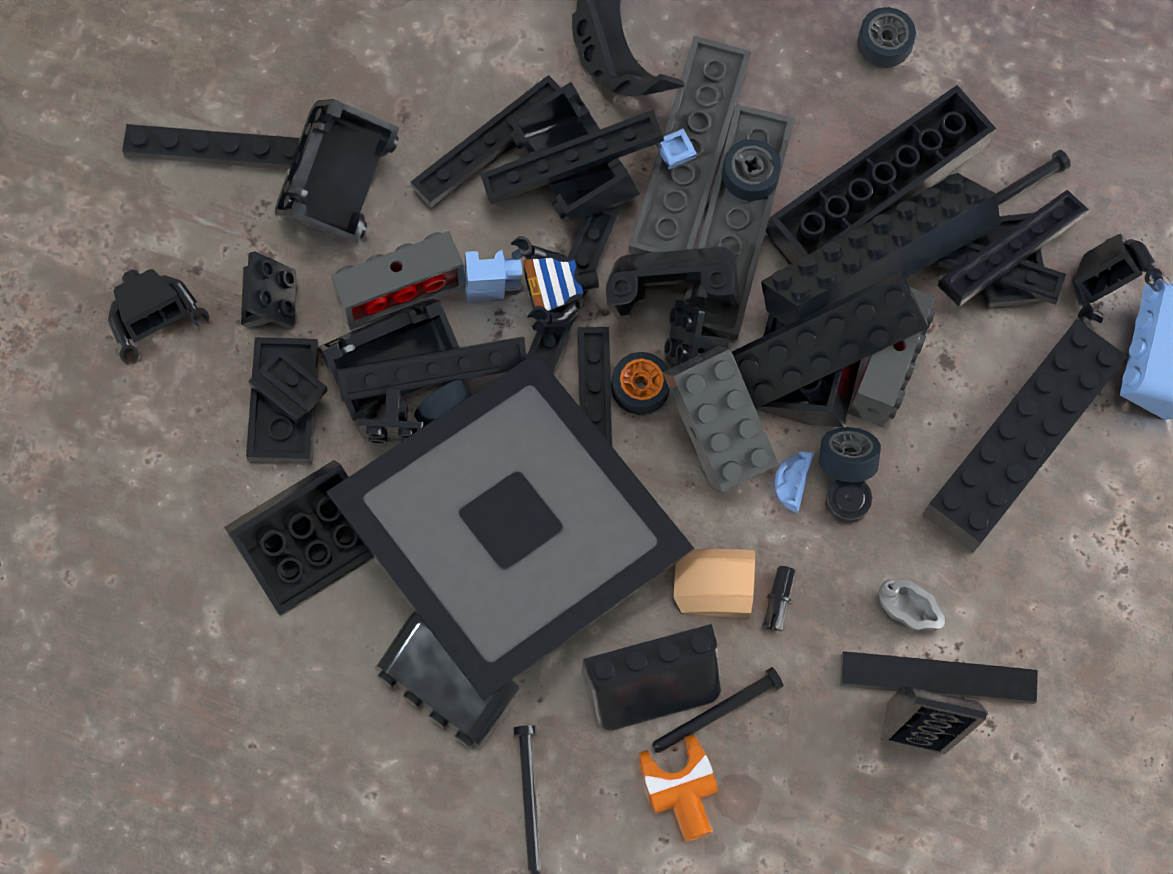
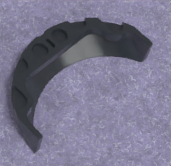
M577 0L576 12L572 14L574 41L578 46V55L589 75L594 76L602 84V87L625 96H645L685 87L684 81L664 74H659L656 77L653 76L634 58L627 45L622 28L621 0Z

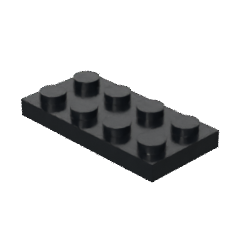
M255 337L252 379L279 348L317 378L318 339ZM251 387L246 450L247 461L311 462L315 406L308 413H305L300 419L301 421L296 424Z

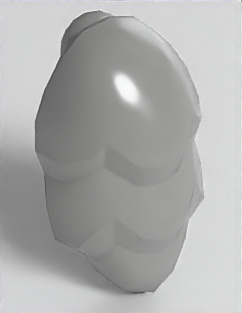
M891 579L885 581L880 586V604L895 621L903 622L914 631H935L944 626L945 617L937 606L935 597L928 591L920 588L916 583L905 579Z

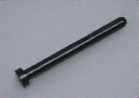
M1063 150L1054 152L1052 160L996 193L998 206L1057 170L1064 172L1070 168L1071 162L1067 154Z
M773 667L765 670V677L656 739L652 743L654 751L661 753L683 740L684 737L697 732L772 687L776 691L784 687L780 676Z
M535 725L516 726L513 730L514 737H519L528 872L530 874H540L541 855L532 736L537 735V727Z

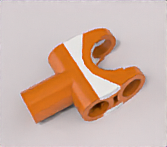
M694 734L684 737L688 751L686 754L687 764L684 769L678 772L670 773L663 771L655 761H652L648 750L639 752L643 783L654 813L657 814L673 808L685 842L704 837L713 832L701 798L718 793L717 782L710 762Z

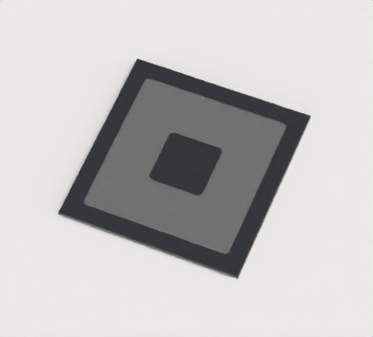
M537 353L326 492V495L483 701L694 550L691 543Z

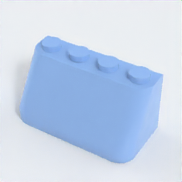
M1157 280L1155 287L1158 292H1155L1147 283L1142 292L1141 305L1135 322L1136 326L1132 344L1129 348L1126 370L1122 378L1123 383L1120 396L1162 419L1168 420L1173 419V283L1167 285L1164 281Z

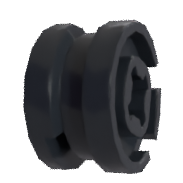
M836 480L825 498L827 514L838 524L847 526L857 524L863 520L871 507L873 498L871 489L864 481L851 483Z

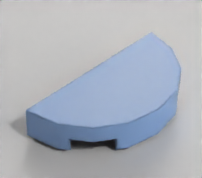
M802 451L788 457L781 462L775 474L774 489L778 499L787 509L798 513L815 452Z

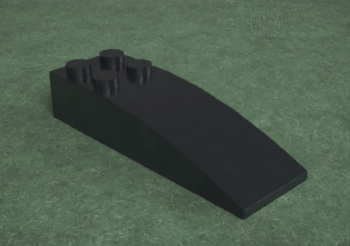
M903 686L887 702L881 740L946 754L987 719L988 712L977 701Z

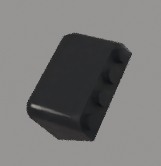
M415 610L407 618L376 666L377 671L380 672L377 677L390 688H393L394 685L401 688L405 692L403 697L416 708H419L420 705L424 706L431 712L429 718L442 728H445L446 725L457 732L454 737L469 749L474 745L480 750L520 699V687L514 681H511L483 701Z
M712 624L583 659L582 676L595 721L602 729L608 731L622 729L711 704L718 699L722 690L717 640Z

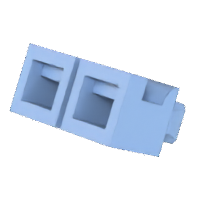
M503 250L498 251L494 259L479 260L478 251L465 252L464 277L467 303L504 300L506 291L521 290V259L504 258Z

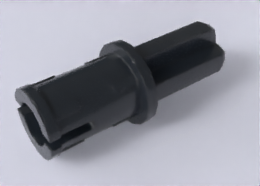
M779 566L777 568L772 592L767 595L769 603L762 627L772 630L773 626L775 628L774 631L782 632L788 604H792L793 601L790 599L796 576L795 569L788 566Z

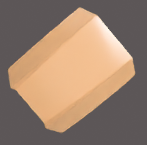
M695 549L676 562L673 597L681 613L749 619L753 605L755 550Z

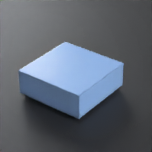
M684 129L664 136L663 142L655 144L668 169L695 159L697 155Z

